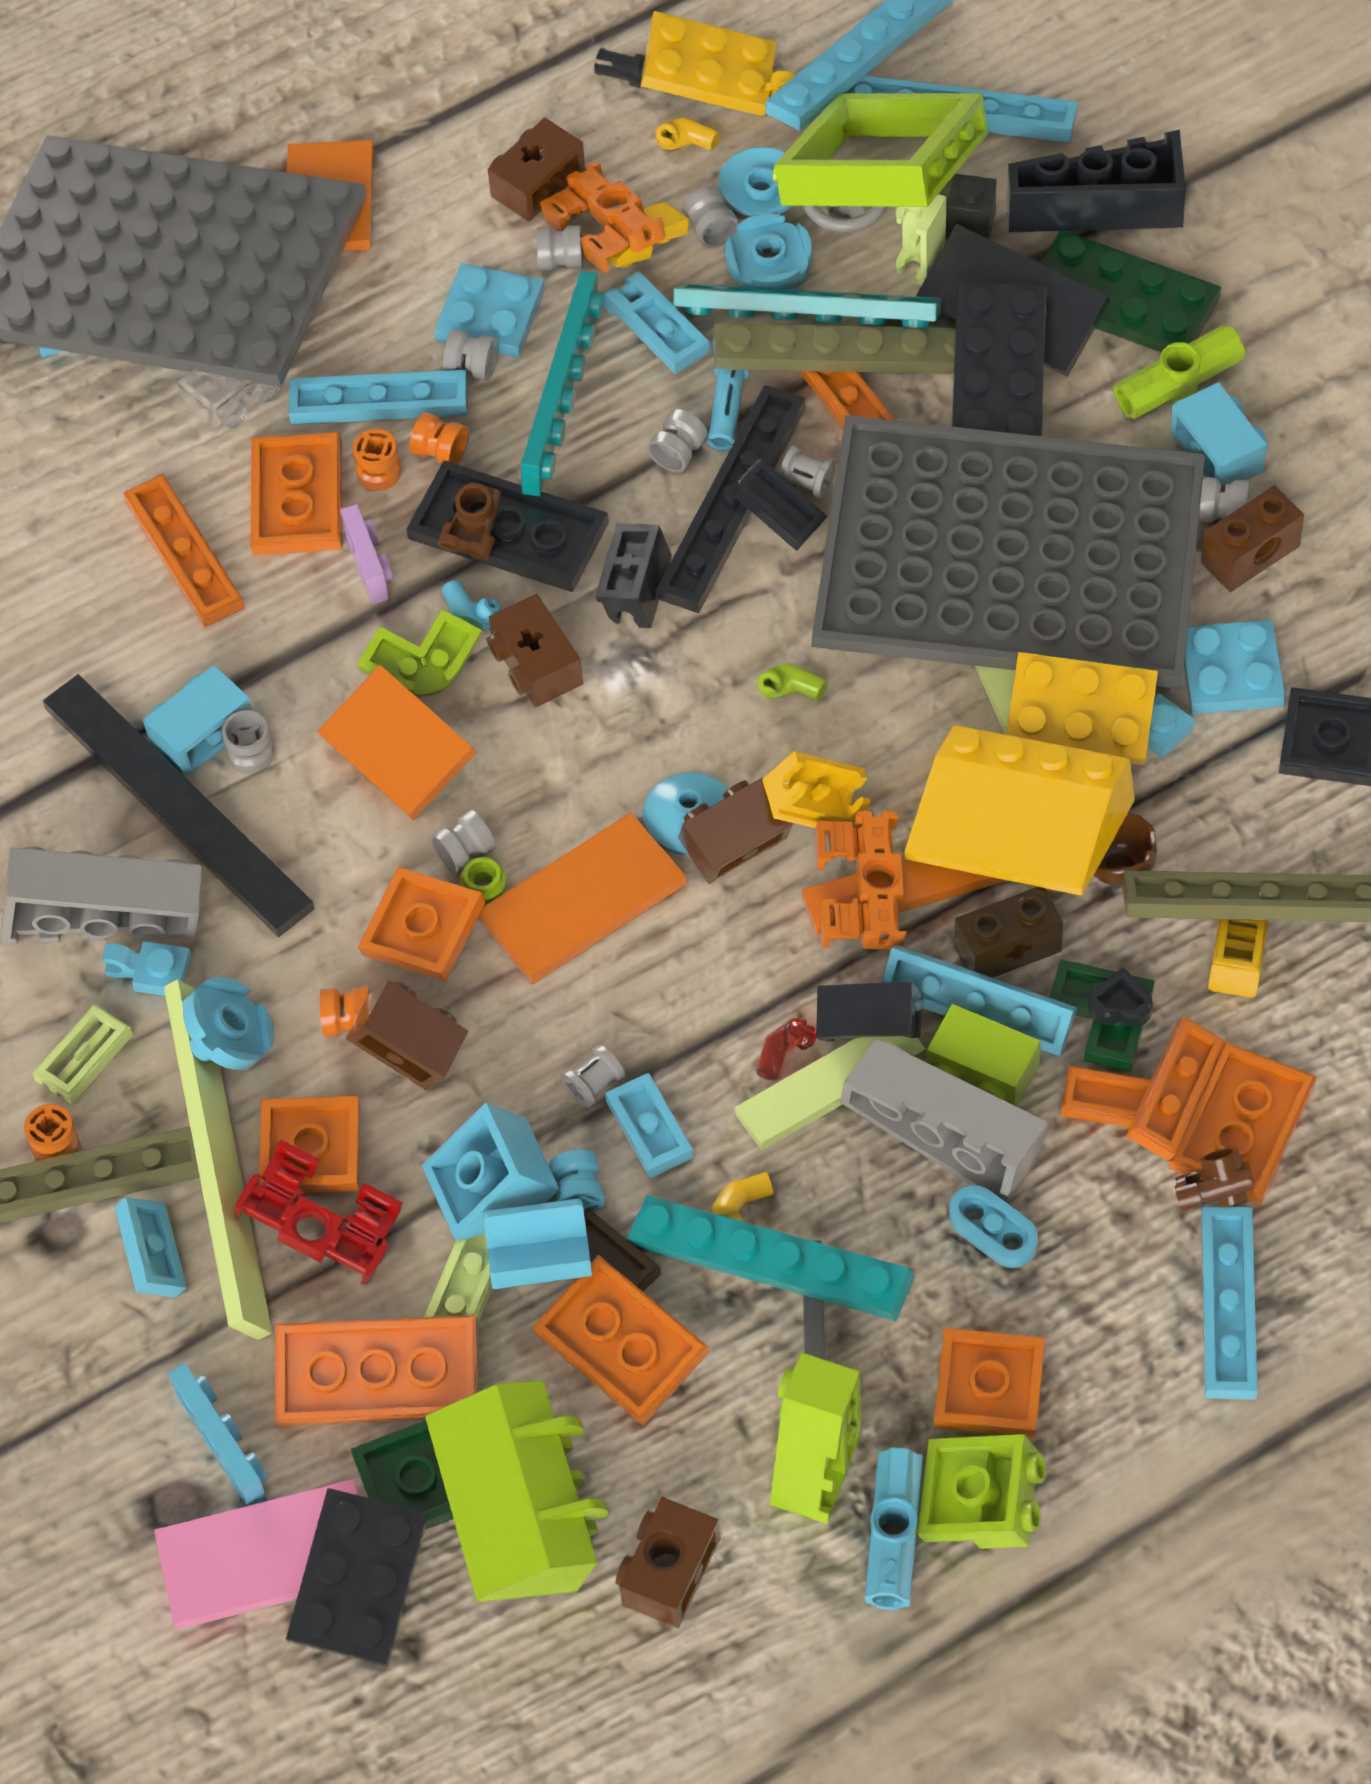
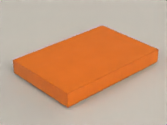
M373 140L288 143V173L365 184L367 198L343 251L371 250L374 172Z
M340 432L251 437L250 546L252 555L342 550V517L340 509H342V441Z
M381 665L365 679L317 731L323 739L413 821L477 753L470 744Z
M1225 1042L1175 1156L1170 1159L1169 1169L1183 1175L1196 1171L1201 1173L1203 1172L1200 1163L1201 1157L1219 1149L1238 1148L1242 1162H1249L1254 1178V1189L1246 1191L1247 1200L1261 1205L1315 1087L1317 1077Z
M597 1255L591 1262L592 1276L576 1278L531 1329L536 1336L638 1423L644 1426L711 1351L704 1342L600 1255Z

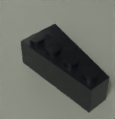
M1180 129L1165 132L1164 139L1147 142L1145 137L1127 140L1126 147L1104 151L1102 145L1085 148V152L1080 156L1071 158L1066 157L1063 153L1008 163L1007 212L1009 232L1183 228L1186 185Z

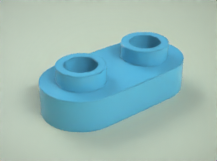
M978 1185L965 1186L952 1196L949 1204L951 1226L959 1235L988 1257L1008 1268L1024 1266L1034 1258L1038 1245L1036 1227L1012 1206L989 1189ZM970 1212H977L982 1215V1218L977 1221H971L966 1218V1215ZM1008 1241H1016L1021 1247L1016 1250H1010L1004 1244Z

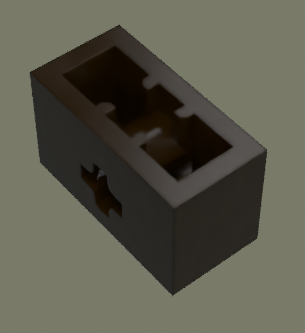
M1035 887L955 918L954 947L964 967L991 978L1062 952L1063 921L1046 889L1042 887Z

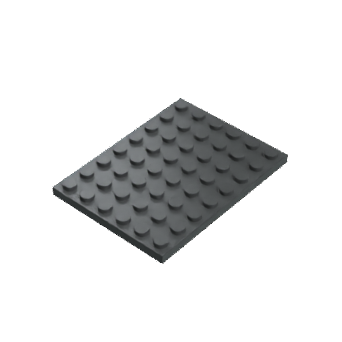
M47 135L0 227V340L282 387L367 198L365 184Z
M845 415L812 632V647L1016 670L1018 652L1155 670L1158 671L1156 686L1181 689L1205 454Z

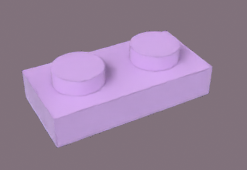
M357 504L340 509L345 537L371 604L389 600L386 581L393 579L392 572L385 553L378 556L376 554L374 546L379 545V540L372 519L364 521Z

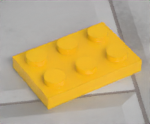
M654 11L650 21L641 86L764 117L766 113V100L770 95V91L765 90L764 86L770 82L773 72L776 41Z
M1018 652L1006 735L1130 758V763L1145 765L1158 671Z

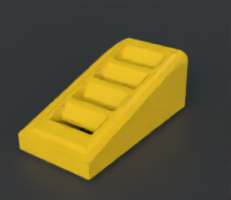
M1219 919L1208 988L1211 991L1249 998L1256 996L1268 920ZM1229 921L1257 925V929L1229 924Z

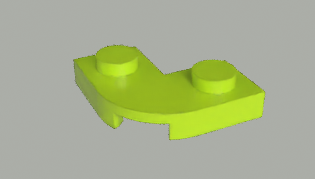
M443 609L440 611L420 647L379 626L359 659L357 670L369 676L381 665L415 696L433 695L448 688L458 678L481 639L482 630Z

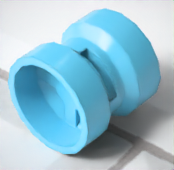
M571 1150L558 1154L551 1159L549 1163L550 1170L560 1189L554 1195L555 1202L581 1199L583 1210L585 1211L589 1208L593 1212L603 1207L605 1204L603 1188L601 1184L596 1182V1177L600 1172L595 1153L588 1150Z

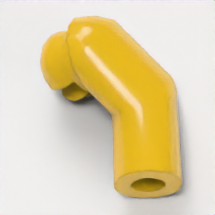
M763 1172L728 1183L713 1203L712 1213L743 1222L740 1209L744 1207L745 1203L773 1195V1188L768 1173Z

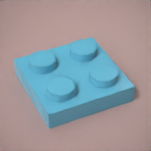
M461 263L435 327L436 341L446 342L451 330L457 329L467 331L469 336L479 338L482 335L496 337L499 354L520 357L545 292L544 279Z
M1273 620L1188 626L1184 671L1191 714L1284 707L1285 693Z

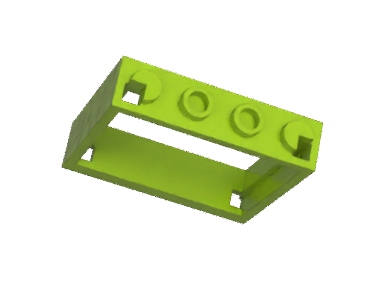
M839 93L775 163L773 182L778 184L781 205L928 207L988 134L982 93ZM849 137H929L910 160H830Z

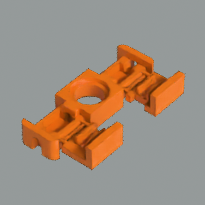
M593 162L585 166L586 171L582 173L575 171L567 176L569 189L566 188L540 202L544 219L559 231H563L567 227L566 221H571L572 214L580 217V210L585 212L589 207L591 215L604 226V230L594 236L588 234L581 238L580 241L584 256L604 274L609 271L606 259L628 248V244H630L632 252L638 253L662 241L666 235L662 218L660 217L653 221L644 213L642 201L620 180L613 184L610 183L603 176L601 164ZM615 205H623V206L618 207V208H615V209H608V208L613 207V206H615ZM644 231L649 234L647 238H645Z
M859 811L856 814L854 827L853 821H817L815 829L817 870H824L826 861L834 860L835 856H843V860H846L848 856V861H854L857 858L858 898H852L851 903H835V898H822L819 913L822 947L829 948L830 939H859L860 935H863L861 945L865 949H891L895 945L903 947L907 931H899L897 906L902 905L904 896L901 853H893L892 830H896L898 814L896 812L882 811L881 817H872V811ZM825 834H829L830 851H826ZM876 871L884 872L891 877L893 883L888 887L878 888L870 884L867 876ZM830 908L834 909L835 926H831ZM881 935H888L887 939H880Z

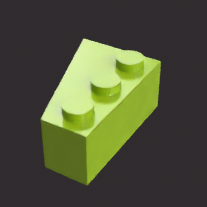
M801 1352L795 1368L787 1367L778 1388L777 1396L782 1398L783 1401L779 1411L780 1425L769 1505L828 1524L862 1435L860 1371Z

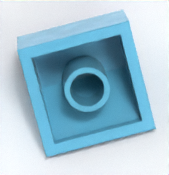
M485 1103L422 1165L451 1233L455 1239L460 1241L485 1234L483 1213L485 1211L546 1203L560 1190L527 1119L489 1103Z

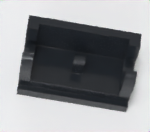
M616 524L595 595L597 602H602L609 619L616 624H620L621 611H624L634 617L633 621L639 628L652 627L659 602L656 589L672 557L660 525Z
M913 982L817 986L816 1038L819 1041L825 1040V1042L835 1041L836 1038L886 1036L920 1038L923 993Z

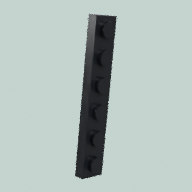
M764 385L656 589L657 600L700 613L752 513L729 491L759 457L775 469L806 409L804 397Z

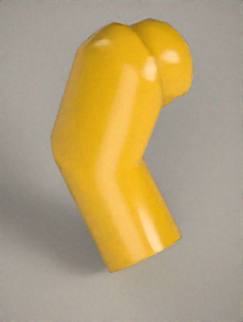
M685 117L662 123L655 132L658 145L666 150H675L695 144L709 151H714L721 137L720 131Z

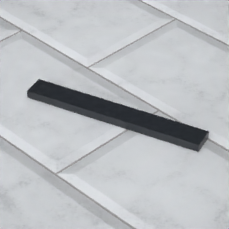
M79 674L42 700L45 710L278 938L314 910L313 901Z

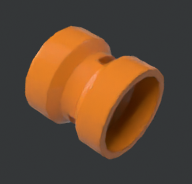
M423 412L417 419L411 433L410 452L422 458L435 457L440 464L444 460L458 465L467 448L469 428L457 422L446 424L442 422L439 416Z
M369 429L358 435L353 442L352 451L360 484L373 491H383L391 488L401 477V465L398 458L397 442L394 436L382 429Z
M369 986L354 987L351 992L340 993L336 988L320 990V1019L323 1037L339 1036L343 1031L351 1030L371 992Z
M45 1104L38 1106L27 1116L24 1131L36 1161L80 1151L81 1145L77 1131L74 1128L71 1115L65 1108L57 1104Z

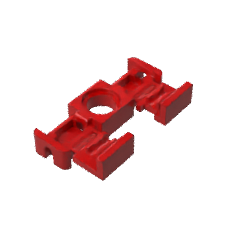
M280 1139L276 1152L262 1176L261 1174H254L238 1198L234 1211L235 1218L238 1220L243 1212L279 1231L277 1241L320 1263L327 1256L362 1274V1285L369 1284L375 1275L378 1264H381L385 1257L388 1246L385 1238L400 1214L403 1202L363 1183L355 1200V1203L359 1204L354 1216L347 1214L344 1220L342 1216L303 1197L304 1191L299 1189L306 1177L312 1180L318 1169L320 1159ZM260 1177L264 1180L262 1185H259ZM304 1219H316L322 1223L325 1234L317 1240H307L299 1234L297 1225ZM343 1221L346 1222V1225H345L344 1228H342ZM381 1240L380 1246H376L377 1241Z

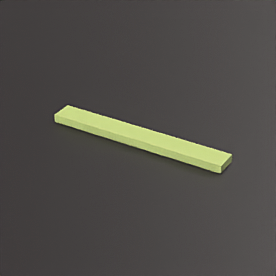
M177 979L164 986V992L229 1327L260 1340L272 1334V1328L250 1216L243 1212L238 1220L234 1216L236 1202L244 1190L221 1068L220 1065L212 1060L209 1062L199 1060L190 1049L191 1037L184 1024L183 1000L195 988Z

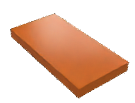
M630 812L485 905L478 916V920L533 985L687 885L686 875Z
M476 1315L275 1324V1423L277 1426L426 1420V1415L479 1392L478 1319Z

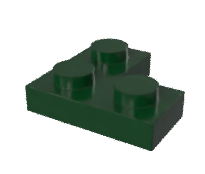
M1060 959L1049 998L1077 1007L1076 1016L1092 1019L1088 1010L1090 993L1116 972ZM1133 976L1152 997L1155 981ZM1093 1020L1084 1052V1061L1132 1072L1144 1025L1130 1027L1120 1021L1113 1025H1103Z

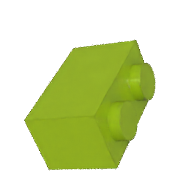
M951 1004L927 1048V1063L1017 1107L1040 1064L1041 1041Z

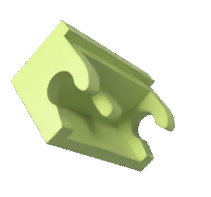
M939 194L928 207L896 208V222L898 224L902 223L903 246L896 259V271L898 274H901L908 262H919L920 267L917 269L915 284L921 286L946 243V197Z

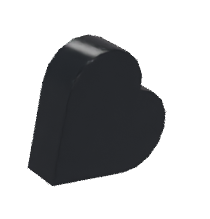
M1122 967L1090 993L1088 1010L1092 1019L1099 1024L1113 1025L1120 1021L1126 1026L1139 1027L1146 1024L1151 1018L1153 1000L1149 992Z

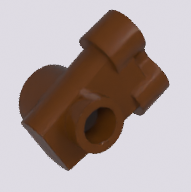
M473 482L462 487L455 499L457 511L451 524H444L437 542L438 545L453 552H463L478 559L488 560L495 539L490 535L501 493L495 488ZM478 508H483L481 511L474 513Z
M1235 1147L1219 1149L1201 1157L1200 1163L1203 1172L1198 1173L1196 1171L1175 1177V1192L1182 1212L1203 1207L1204 1204L1216 1200L1220 1207L1236 1205L1247 1199L1246 1191L1254 1189V1178L1249 1162H1242L1239 1150Z

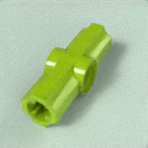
M1222 325L1189 344L1178 342L1168 345L1163 349L1160 360L1114 384L1113 395L1118 402L1119 409L1128 419L1130 417L1137 419L1169 400L1180 401L1195 394L1198 390V384L1245 359V348L1240 340V335L1231 325L1228 327Z

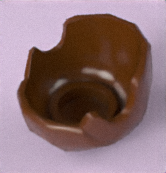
M1128 813L1098 866L1094 877L1106 884L1122 886L1124 870L1151 871L1157 857L1156 834L1153 826L1142 816Z

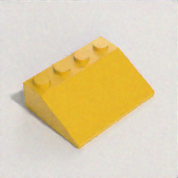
M953 725L935 755L904 851L905 859L1083 896L1135 801L1130 758Z

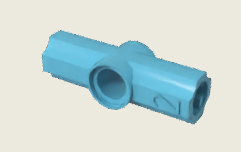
M891 1447L889 1450L878 1452L865 1590V1603L872 1604L878 1609L898 1610L902 1607H910L923 1456L906 1448ZM897 1522L904 1525L907 1529L901 1534L891 1535L884 1532L881 1528L888 1523Z

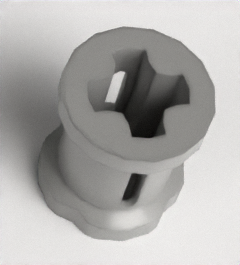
M793 445L783 459L779 474L789 483L813 491L814 496L822 499L833 481L836 461L826 459L825 461L818 460L802 454L801 448Z
M599 1044L591 1050L592 1056L574 1071H565L560 1075L566 1090L584 1108L592 1106L595 1103L594 1097L612 1082L619 1083L626 1077L624 1069L616 1057L607 1048Z

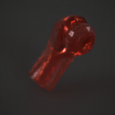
M792 1018L767 1035L756 1068V1074L766 1080H777L781 1073L786 1052L795 1045L801 1050L812 1047L816 1041V1028L807 1024V1021L803 1018Z

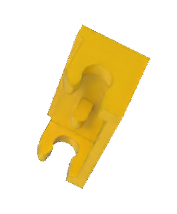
M798 751L792 752L762 779L774 819L816 828L817 821L854 822L856 814L859 811H866L870 804V799L866 797H860L854 804L852 803L853 793L860 789L867 780L864 768Z

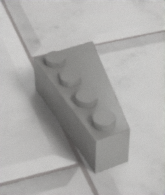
M27 846L24 848L10 847L0 944H17L18 935H39L40 943L60 942V934L83 933L87 936L88 941H107V938L116 935L118 932H128V935L133 940L192 938L195 936L199 917L202 865L188 864L186 861L179 859L156 861L140 859L134 855L112 857L93 855L90 852L81 850L68 853L46 851L37 846Z
M877 1038L844 1081L840 1103L963 1181L970 1185H978L989 1189L1006 1203H1009L1037 1163L1048 1126L1047 1121L908 1054L899 1046L889 1045Z

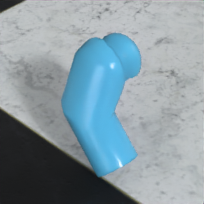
M452 580L442 587V594L451 613L479 629H489V616L501 611L500 604L493 598H490L489 601L486 598H482L478 603L471 601L460 580Z

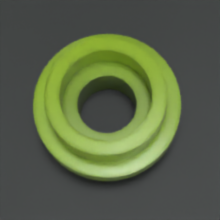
M480 857L471 860L460 874L459 883L462 887L481 892L486 901L485 903H490L505 892L507 877L505 870L500 864L490 858ZM481 880L491 882L484 886L476 885Z

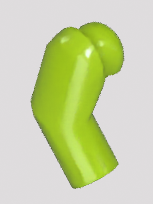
M791 663L770 668L762 672L757 679V687L761 694L771 699L799 692L819 701L824 696L828 686L827 680Z

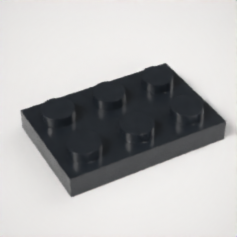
M327 1488L286 1640L290 1643L388 1667L426 1528L428 1513Z

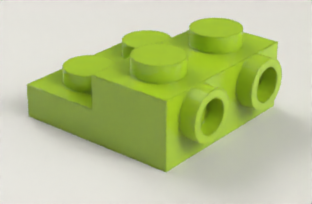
M1025 1434L929 1439L917 1535L924 1542L974 1541L980 1549L1029 1547L1030 1532H1037L1041 1525V1511L1038 1502L1034 1500L1035 1484H1042L1045 1481L1046 1463L1042 1453H1039Z

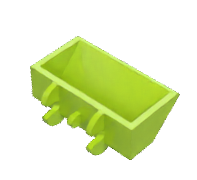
M544 1380L495 1384L426 1415V1422L476 1601L487 1602L577 1592L597 1565L590 1536L595 1534L598 1529L596 1522L590 1520L605 1518L609 1515L606 1503L601 1499L590 1498L579 1501L575 1488L584 1483L583 1476L580 1470H570L566 1454L573 1449L571 1439L565 1438L583 1435L584 1429L581 1420L574 1416L554 1418Z

